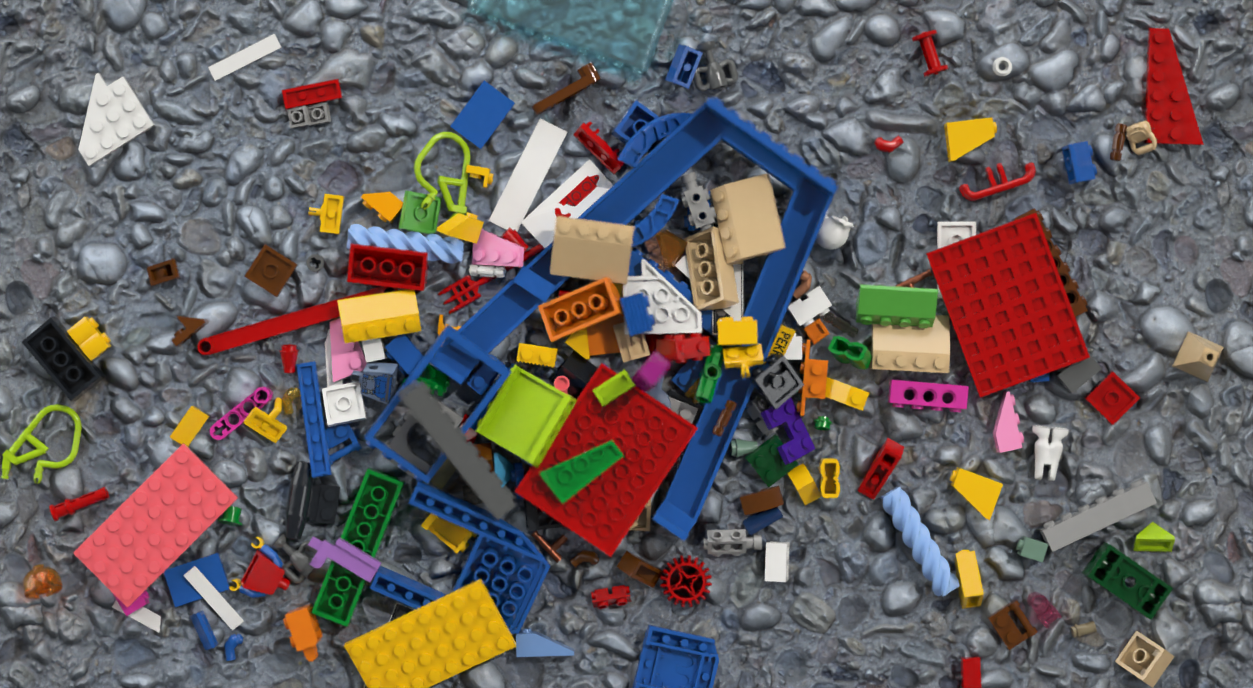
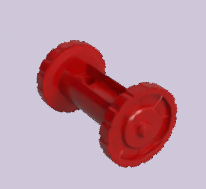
M936 30L922 32L912 37L913 42H920L929 69L923 73L924 77L934 74L938 75L940 72L949 69L948 65L940 64L932 39L937 34Z

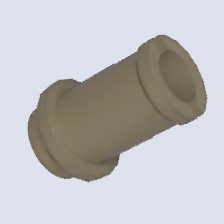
M1091 621L1080 625L1074 624L1071 627V633L1073 638L1077 637L1079 639L1083 635L1097 633L1095 623Z

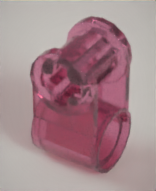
M1039 592L1029 594L1027 603L1046 629L1056 619L1062 618L1057 609L1044 595ZM1041 597V604L1034 606L1035 598Z

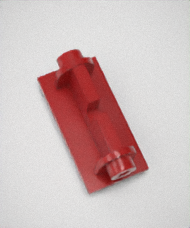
M629 586L612 587V594H609L608 588L594 590L595 592H591L594 608L605 609L609 605L623 606L631 602Z

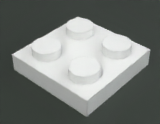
M352 382L322 388L327 425L329 427L366 420L361 383Z

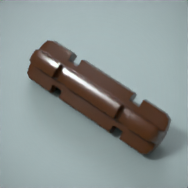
M1116 124V134H1114L1112 143L1113 152L1110 154V160L1112 161L1121 160V151H1123L1125 140L1124 133H1126L1127 128L1125 124Z
M727 400L725 409L722 410L716 422L717 425L712 430L713 434L719 437L722 436L723 429L727 426L732 416V411L737 406L735 402Z

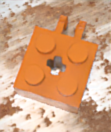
M312 603L290 610L285 614L286 618H284L285 627L287 630L290 629L292 635L290 637L292 647H296L297 652L303 650L308 662H313L318 657L319 652H317L316 645L323 637L317 616L311 613L313 610Z

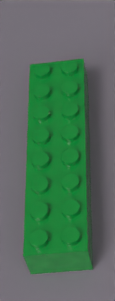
M368 468L341 538L376 558L405 481ZM332 560L311 613L348 627L367 581Z

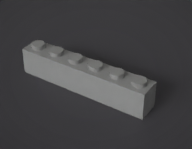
M1134 481L1130 484L1131 487L1125 490L1123 488L1117 489L1108 498L1106 496L1100 497L1091 506L1088 504L1083 505L1074 514L1069 512L1060 517L1061 520L1057 522L1052 520L1043 524L1044 528L1039 530L1045 543L1048 544L1049 551L1054 552L1156 504V499L1148 482Z

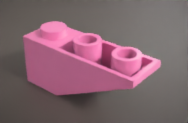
M1010 391L1003 393L993 430L994 442L998 453L1022 448V443H1024L1023 434L1019 432L1017 426L1020 424L1019 416L1017 413H1014L1015 398L1013 394L1010 395Z

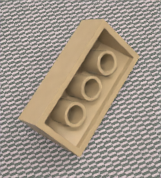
M711 227L684 238L694 306L699 311L724 309L739 303L733 264H726L719 228Z

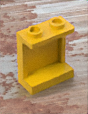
M432 513L421 525L425 530H429L453 549L456 554L459 551L463 553L470 545L467 542L470 537L473 536L475 538L478 535Z

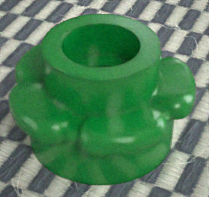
M818 416V419L813 421L815 423L814 428L817 430L828 431L830 430V425H832L829 418L825 416Z

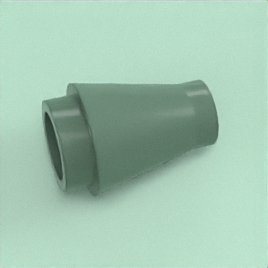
M734 439L729 444L730 456H735L736 458L750 454L758 448L757 441Z

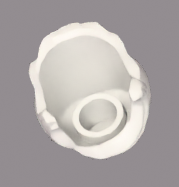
M826 213L816 237V242L825 249H838L845 244L849 231L854 225L852 222H848L846 216L842 217V219L835 216L827 217Z

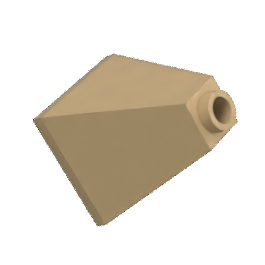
M1188 331L1173 363V367L1208 382L1224 347Z

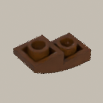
M779 486L761 489L759 492L739 497L744 515L765 511L784 504Z

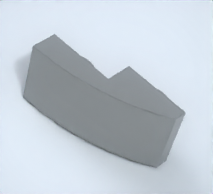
M328 103L287 109L290 128L331 122Z

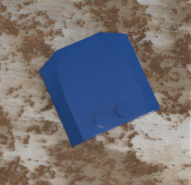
M648 625L632 688H713L719 664L715 640L709 637Z

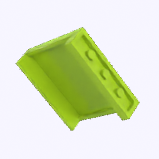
M514 365L510 369V375L498 389L494 401L489 403L484 418L479 420L476 432L538 468L577 400L521 369L519 366Z

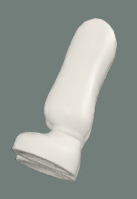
M1032 425L1033 433L1038 436L1034 446L1035 479H1042L1045 465L1049 466L1048 481H1055L1059 460L1063 451L1061 440L1068 435L1069 429L1052 427L1051 443H1048L1050 427Z

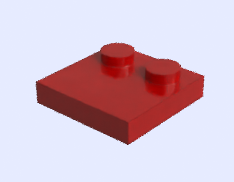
M1111 371L1085 399L1114 425L1140 397L1119 376Z

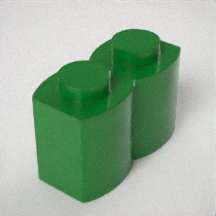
M834 336L828 347L835 360L844 364L851 363L857 369H868L872 361V355L865 345L858 342L850 343L848 339L841 336Z

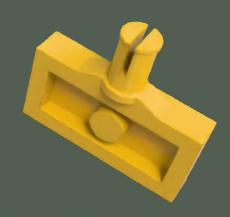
M324 194V202L321 209L309 207V211L316 212H308V215L320 216V232L340 234L344 196Z
M761 344L723 348L725 368H741L743 378H745V371L746 377L750 376L749 367L764 364Z

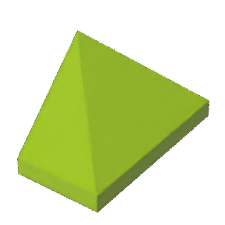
M1151 522L1136 536L1133 551L1172 552L1175 536L1154 522Z

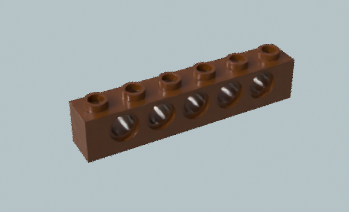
M1033 208L1011 219L1014 221L1033 213L1037 214L1058 273L1064 279L1063 286L1066 294L1070 293L1073 296L1070 305L1075 317L1088 311L1086 299L1083 295L1080 296L1077 291L1079 286L1074 278L1071 279L1068 273L1070 272L1069 266L1065 261L1062 262L1059 256L1061 255L1059 247L1053 244L1051 240L1053 236L1049 228H1045L1042 223L1044 219L1041 212Z

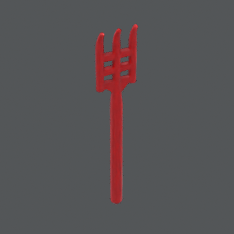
M539 244L526 251L523 262L542 252L545 248ZM504 266L506 272L514 268L511 266ZM467 275L444 288L438 295L440 296L450 290L454 292L455 295L443 302L446 305L458 299L460 304L448 312L451 314L481 297V294L478 293L479 286L497 277L496 275L495 277H482L478 281H473L470 275ZM466 281H467L468 284L470 285V286L467 287V288H465V286H464V284H463V283L466 282ZM460 285L462 291L458 292L455 287ZM471 290H472V291L474 292V294H475V295L472 296V297H470V295H469V293H468V292H470ZM465 294L467 300L463 302L461 296Z

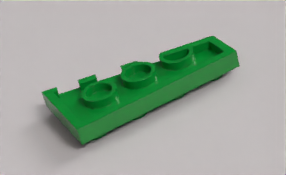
M611 440L539 474L563 504L624 455Z

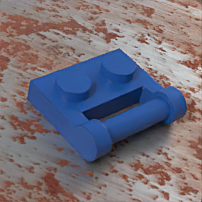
M349 423L331 426L326 429L328 449L349 438L352 441V444L329 455L331 465L334 464V461L347 454L362 449Z

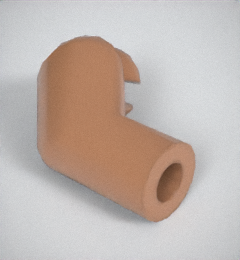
M805 270L802 271L800 276L801 284L793 293L796 299H799L811 287L812 276Z

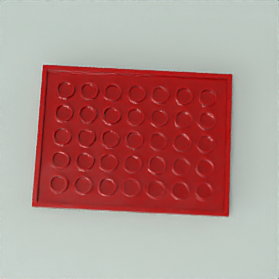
M601 363L577 398L576 404L539 467L531 466L515 492L611 557L698 428L637 386L603 407L592 390L618 373ZM612 440L624 456L562 504L539 473Z

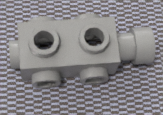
M695 172L681 176V181L687 191L683 192L684 196L681 199L684 207H689L691 213L688 215L690 225H695L696 229L700 228L701 231L711 228V224L715 222L714 218H717L714 207H710L707 200H710V195L707 188L703 189L702 185L698 187ZM694 194H698L700 196L699 201L693 200L692 197ZM701 212H704L706 214V218L704 220L699 218V214Z
M746 529L707 530V538H703L704 550H708V554L716 557L722 554L739 556L742 553H746L748 548L762 550L761 535L746 537Z

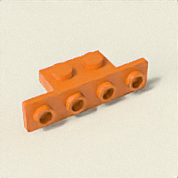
M807 340L806 343L802 344V355H805V362H801L800 374H804V386L798 391V393H802V401L798 400L797 412H801L800 416H804L806 397L825 399L828 361L809 359L811 340Z

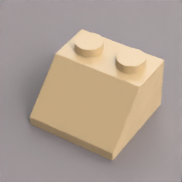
M1136 630L1115 662L1153 688L1174 656Z

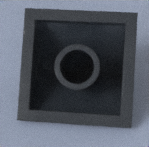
M573 351L554 376L552 382L554 383L558 376H566L570 382L567 389L568 394L577 400L598 368L579 353Z

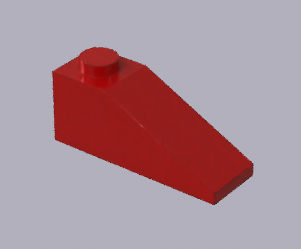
M887 438L857 491L874 500L902 458L904 446Z

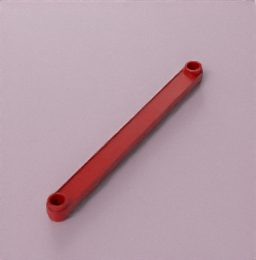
M377 287L203 338L198 342L197 349L202 355H211L340 317L338 300L385 293L390 287ZM206 341L211 345L208 352L202 349V345Z

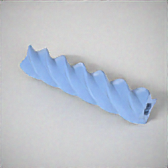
M353 224L348 229V250H350V244L352 243L428 252V261L441 259L446 263L454 264L457 262L462 263L465 240L462 241L455 237L448 236L442 238L437 234L423 236L415 231L404 234L398 229L385 231L377 226L366 229L359 224Z
M901 486L895 487L880 496L879 498L883 499L885 512L893 516L892 522L894 527L898 531L903 532L902 539L904 544L912 548L913 559L922 565L923 576L932 582L934 594L937 596L942 595L943 597L958 588L960 584L957 577L950 572L947 560L940 555L938 545L930 538L928 528L921 523L918 511L911 506L910 498L901 489Z

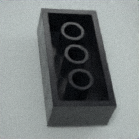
M50 317L22 341L23 345L70 401L78 400L105 377L98 366L84 354L77 343L71 338L67 329L57 317Z

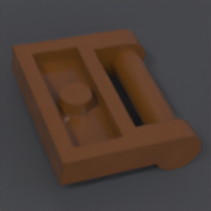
M1017 599L987 617L1008 650H1011L1038 632L1035 626L1032 627L1019 607L1020 603ZM1013 610L1026 631L1022 634L1009 616V611Z

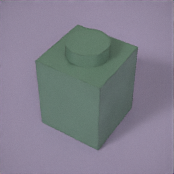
M1023 536L1017 543V554L1043 563L1048 544Z

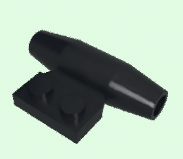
M297 461L290 482L285 512L286 538L301 539L308 517L318 523L335 525L340 486L328 484L313 486L310 462Z

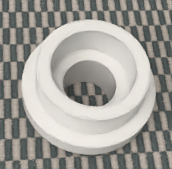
M1000 57L993 62L992 69L996 75L1003 77L1011 72L1012 64L1009 59ZM999 64H1004L1005 69L1000 70Z

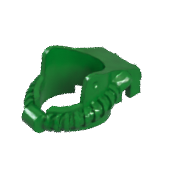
M427 364L416 379L419 383L423 381L432 392L431 394L434 395L435 390H437V396H443L447 392V386L449 387L450 385L449 376L436 370L430 364ZM408 377L403 379L401 385H403Z

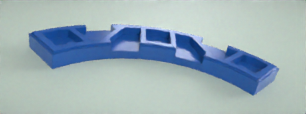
M692 113L667 114L647 123L628 141L618 160L636 168L651 144L669 136Z
M661 193L659 201L650 214L634 225L632 247L644 243L657 234L670 220L680 200Z

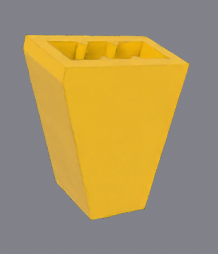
M993 117L945 123L948 162L955 161L995 137L994 133H997L996 122H993Z
M957 467L956 470L952 471L949 479L952 481L951 486L980 515L990 520L1003 484Z
M961 550L955 554L954 559L956 575L960 584L958 588L961 608L981 606L984 593L975 551Z

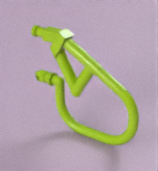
M440 132L428 141L417 156L414 163V174L419 184L429 192L421 203V208L425 210L435 201L438 191L421 174L423 159L435 143L441 139H452L460 145L464 154L461 179L438 176L437 179L448 211L454 212L450 217L452 218L458 213L466 214L467 211L465 201L469 173H466L467 165H470L471 156L468 145L460 136L452 132ZM447 185L460 187L457 205H454Z
M53 404L43 408L10 449L2 454L1 478L9 479L8 475L12 463L19 465L41 456L49 450L46 445L31 433L43 417L52 411L65 412L72 417L75 424L72 450L70 455L60 462L38 460L36 468H34L33 480L37 484L42 481L43 467L58 469L72 463L79 450L82 429L78 414L72 408L60 404ZM26 440L37 448L18 457L15 455Z

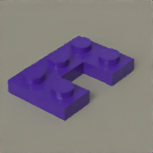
M791 397L777 409L770 407L760 413L768 430L782 424L790 441L777 447L785 465L816 449Z

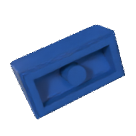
M201 610L191 615V621L204 649L215 648L218 645V641L204 611Z

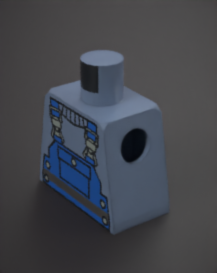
M369 362L366 364L363 372L353 371L351 381L361 383L362 395L389 404L395 396L398 364Z

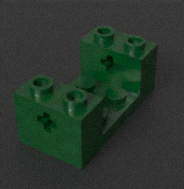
M1106 542L1101 544L1082 571V574L1110 591L1150 620L1153 619L1173 590L1171 586ZM1129 576H1132L1135 580L1132 587L1125 585V579Z

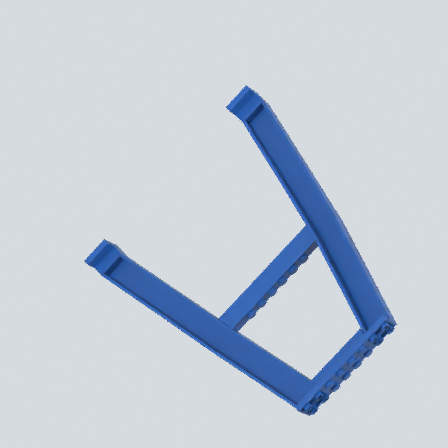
M709 97L700 108L644 157L636 168L633 167L577 219L628 225L720 141H723L791 189L793 193L780 222L786 248L766 256L743 312V317H753V320H757V344L762 346L763 361L765 363L838 187L832 178L828 176L825 178L820 175V170L815 166L810 165L809 167L803 163L804 159L797 154H790L785 145L780 142L778 144L771 140L772 137L764 131L761 133L756 130V125L751 121H743L739 118L740 114L733 109H726L721 100L716 97L714 99ZM553 242L526 266L556 286L550 297L571 278L569 276L550 274ZM636 248L631 249L628 276H642L643 253ZM652 259L647 261L694 305L689 285L683 281L679 283L674 280L675 276L669 271H661L658 268L659 264ZM515 277L457 330L488 354L536 311L539 305L544 303L513 282ZM712 310L700 311L702 313V329L718 340V335H712ZM451 338L443 343L436 355L430 360L431 364L461 385L464 384L474 368L481 362L479 358ZM726 345V346L729 347V348H731V347H740V346H748V345ZM724 360L721 366V376L717 380L712 402L704 404L695 425L698 429L685 448L665 498L651 517L683 541L688 537V533L700 515L754 389L753 383L749 377H746V371L745 378H743L741 368H725ZM764 364L753 365L749 367L750 376L753 375L751 371L754 368H756L757 366L762 367ZM727 400H731L737 406L732 411V416L727 426L724 427L722 436L719 437L713 434L712 430L717 425L716 422L722 410L725 409Z

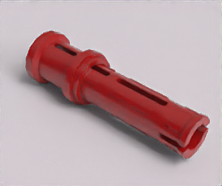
M103 487L72 500L67 498L65 502L55 506L52 504L49 506L53 519L58 521L59 518L68 514L74 515L81 508L108 499L109 493L106 487Z

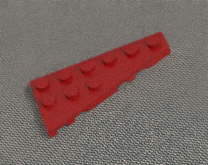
M1149 28L1145 120L1149 122L1151 131L1157 139V144L1204 145L1170 30L1167 28ZM1151 139L1145 140V144L1152 143Z

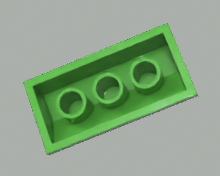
M861 284L856 300V323L864 325L880 324L882 326L899 325L901 327L918 326L920 328L933 327L938 289Z

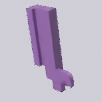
M313 536L308 544L317 550L310 563L315 568L322 567L328 557L366 581L371 582L382 564L379 560L342 538H338L335 545L326 540L322 542Z

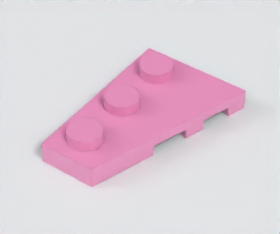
M484 229L481 230L477 244L473 243L472 265L523 267L524 247L502 239Z
M338 318L330 321L333 382L351 376L354 370L363 371L367 363L359 341L344 342L341 319Z

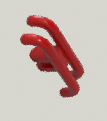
M1033 162L1027 163L1023 177L1008 181L1002 164H997L996 168L1001 182L999 185L995 181L992 169L987 167L985 171L990 188L972 192L967 184H963L959 187V191L965 199L973 201L1027 184L1035 177V165Z

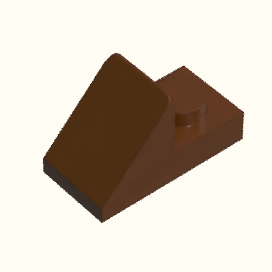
M175 259L147 267L151 286L181 279Z
M177 316L186 329L181 328L174 334L175 338L171 341L176 347L181 346L206 326L209 321L207 319Z

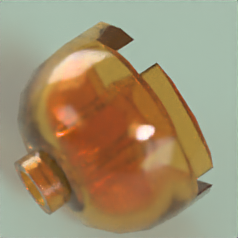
M43 564L33 566V569L23 579V591L25 597L29 599H38L40 594L45 593L46 597L61 591L63 586L59 573L55 569Z

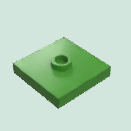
M405 190L399 229L436 234L442 198L436 196L435 201L432 202L429 208L423 210L421 203L427 197V194Z

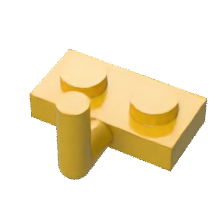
M278 397L274 400V409L269 415L255 406L244 419V424L276 443L287 430L286 425L276 420V417L282 411V399Z

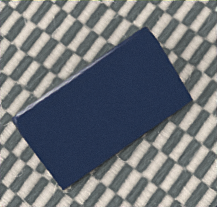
M775 507L757 512L743 520V524L749 535H753L783 518V515L779 508Z

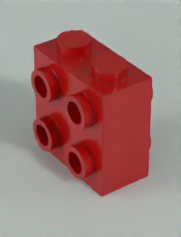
M701 333L664 334L663 338L656 339V349L669 362L683 363L689 359L692 361L703 360V356H710L709 336H701Z

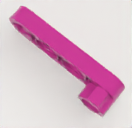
M268 387L257 388L251 395L211 426V437L216 440L226 438L244 423V419L248 416L249 413L244 410V404L252 402L254 407L256 406L261 410L273 399L272 390ZM260 391L267 393V399H258L261 396ZM231 414H237L239 417V422L236 425L229 422ZM225 420L226 425L229 426L231 429L228 430L227 427L224 430H222V436L220 434L215 435V432L217 431L215 429L216 426L218 428L223 427L225 424L222 423V421Z

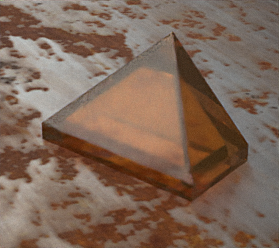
M661 230L655 235L666 269L676 267L675 264L681 259L688 242L668 230Z

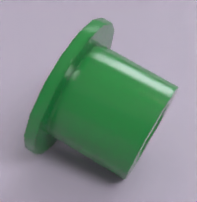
M230 506L223 513L222 518L218 519V522L231 526H242V523L239 522L242 509Z

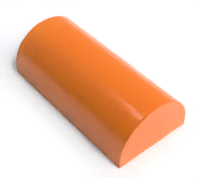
M609 277L600 279L538 306L551 342L623 312L620 302L621 297L615 284Z

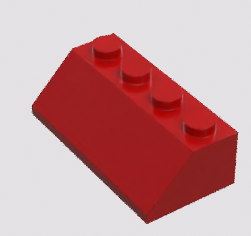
M350 244L347 282L424 291L426 288L428 252Z

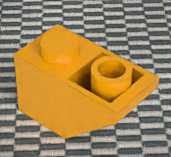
M391 192L369 193L361 196L364 200L362 204L370 210L374 208L378 211L377 216L385 223L387 220L392 223L402 211L403 202Z

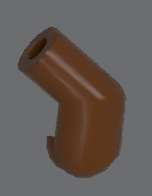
M582 550L570 559V562L576 568L583 561L596 565L600 559L594 551Z

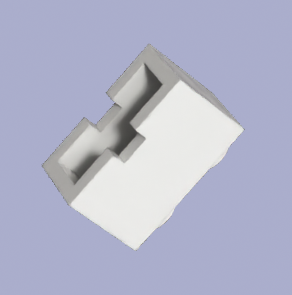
M820 286L805 294L807 297L805 300L798 299L788 305L787 310L798 326L803 325L806 327L814 322L813 317L818 314L821 317L830 311L829 307L832 304Z

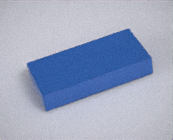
M524 265L513 280L515 284L545 303L556 287Z

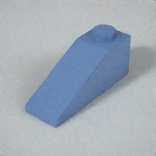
M521 628L519 634H516V657L574 656L575 651L573 648L537 631H532L531 628Z

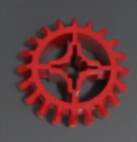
M680 555V562L673 558L674 565L672 566L668 562L667 566L670 569L662 570L667 576L660 577L661 580L666 581L660 585L662 588L667 587L663 594L670 593L667 598L669 601L674 597L675 605L680 600L681 607L685 606V601H688L689 607H692V600L699 604L698 597L700 596L701 599L705 600L706 597L702 593H710V590L705 587L712 586L711 582L706 581L711 579L712 576L710 574L705 575L709 568L702 569L705 563L702 561L698 565L697 557L692 562L691 555L687 556V561H684L683 555ZM681 566H691L698 571L687 574ZM677 569L680 578L671 586V575ZM681 573L687 579L691 578V581H689L691 589L685 583L681 584V581H683ZM702 576L701 587L695 592L693 582ZM685 588L691 596H681L674 591Z

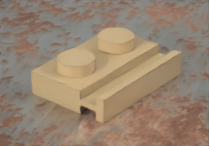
M624 323L613 325L623 363L650 355L644 334L624 335Z

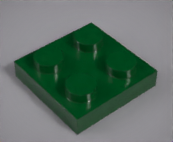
M776 434L745 457L768 487L799 465L796 460L785 465L777 449L783 443Z

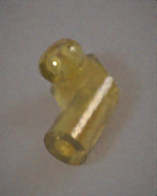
M291 387L283 395L284 415L294 413L292 402L300 396L298 388Z

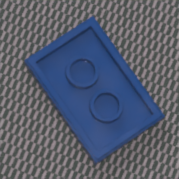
M484 80L450 127L482 150L515 103Z
M219 552L167 569L164 572L175 607L203 598L183 576L194 566L197 567L219 593L230 589Z

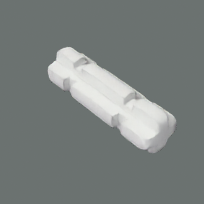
M470 265L469 273L471 276H479L480 274L483 277H495L496 275V277L503 278L505 277L506 269L504 266H496L495 268V266L480 265L479 267L478 265Z

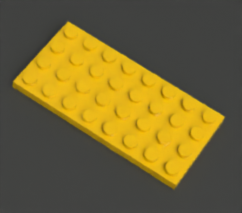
M479 579L346 642L344 647L368 688H429L516 647L517 643L483 581Z

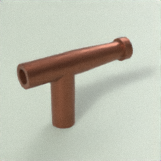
M927 269V271L895 285V287L915 288L914 284L928 276H932V272L930 269Z
M538 531L531 534L556 563L562 559L556 550L568 540L564 534L552 545Z

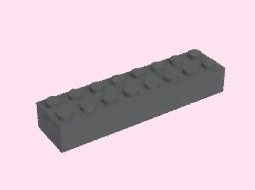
M415 379L397 394L498 520L516 506L512 501L515 497L506 486L501 487L503 482L494 471L489 472L491 467L482 456L477 457L480 453L470 441L466 443L465 440L468 438L458 426L454 428L455 421L447 411L444 413L441 411L444 407L435 396L432 398L429 396L432 392L424 382L421 381L419 383Z

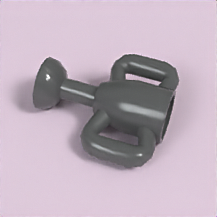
M709 41L697 46L699 51L705 53L708 63L706 67H697L693 81L698 91L716 90L738 80V72L733 60L725 59L719 63L715 62L712 53L715 41ZM726 65L728 66L731 78H727L722 69ZM700 72L706 73L707 84L704 86L700 78Z
M282 534L271 548L274 550L282 549L290 556V560L283 565L284 575L293 583L299 584L315 569V567L310 565L313 558L305 553V548L307 547L314 554L317 553V550L309 546L310 541L307 540L301 544L299 550L295 551L286 543V535ZM294 566L300 572V576L295 575L289 567Z

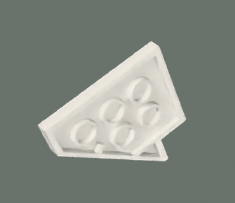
M100 73L95 75L78 149L88 166H92L155 126L125 77H121L107 86Z
M643 259L642 276H628L627 284H623V297L641 292L644 293V296L648 295L651 306L647 308L649 315L653 314L656 325L653 326L652 331L640 334L701 333L702 313ZM624 317V335H629Z

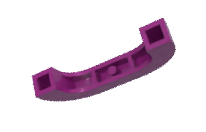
M655 351L631 379L635 386L644 392H648L671 363Z

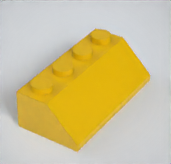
M404 289L338 300L345 343L421 331L415 290Z

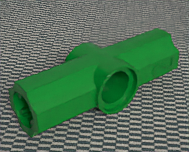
M710 345V356H706L703 369L699 373V383L694 398L700 403L710 404L712 402L717 380L721 376V366L724 359L722 346ZM707 371H710L713 374V377H710Z

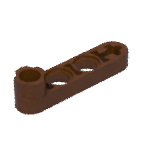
M593 63L586 64L577 70L581 79L534 104L532 109L535 114L539 115L599 82L601 77Z

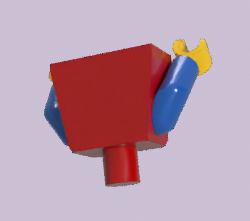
M256 537L259 539L260 544L256 546L254 543H251V546L260 549V551H256L242 579L236 578L232 580L237 583V587L229 586L230 590H239L240 593L251 598L265 597L267 594L273 595L277 587L286 591L290 585V580L283 577L285 570L282 568L283 562L277 552L267 544L264 545L262 538Z

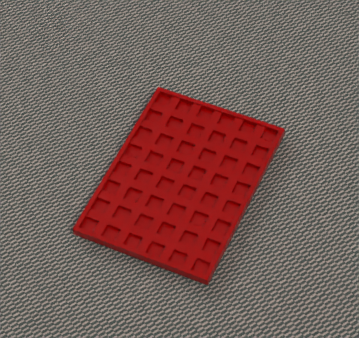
M1036 213L926 253L980 398L1090 358Z

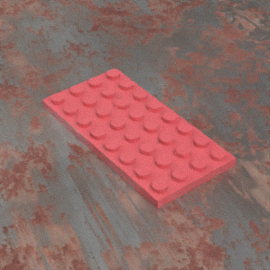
M182 444L73 554L128 608L238 497L185 444Z

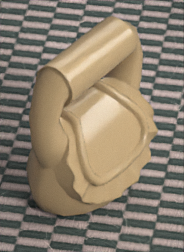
M1141 121L1126 128V137L1135 154L1140 156L1156 149L1157 139L1151 131L1148 121ZM1151 139L1152 143L1136 148V143Z

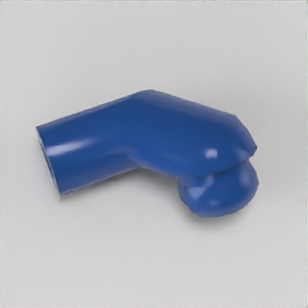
M233 634L225 642L226 661L236 659L235 648L238 644L243 643L241 634Z

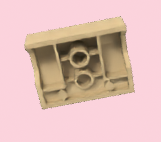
M769 174L728 183L710 190L726 264L741 265L747 259L768 255L786 248Z
M556 216L550 274L591 280L609 277L614 283L627 284L635 226Z
M935 315L933 327L929 328L872 324V361L870 369L949 373V316Z

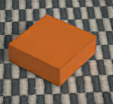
M819 318L803 329L814 345L830 334Z

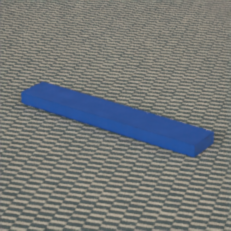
M315 361L296 364L312 478L330 476L332 471L317 365Z

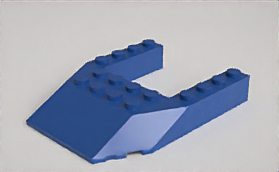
M418 481L410 497L409 504L478 534L452 592L481 579L511 634H519L549 571L550 563L524 532L500 518L497 520L487 510ZM381 565L370 586V589L415 609L447 595Z

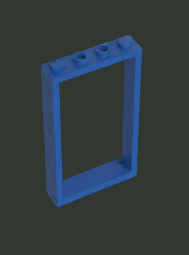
M447 324L397 393L418 378L445 340L450 337L501 374L460 428L465 434L510 375L511 371ZM396 393L365 434L366 444L373 449L377 447L382 451L381 454L390 461L394 459L398 462L397 466L405 472L409 470L414 474L413 477L419 482L425 481L428 484L447 459L444 452L441 453L429 471L425 473L374 437L401 401V398Z

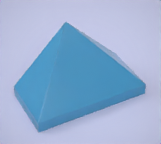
M494 452L495 473L503 482L501 487H504L511 479L510 471L514 470L513 464L500 452Z

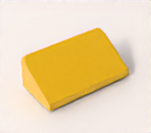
M191 406L170 438L188 447L209 416L197 407Z

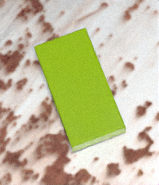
M624 369L592 391L604 407L635 387V384Z

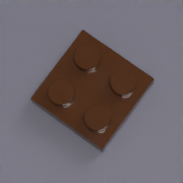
M265 244L244 277L278 297L298 264Z

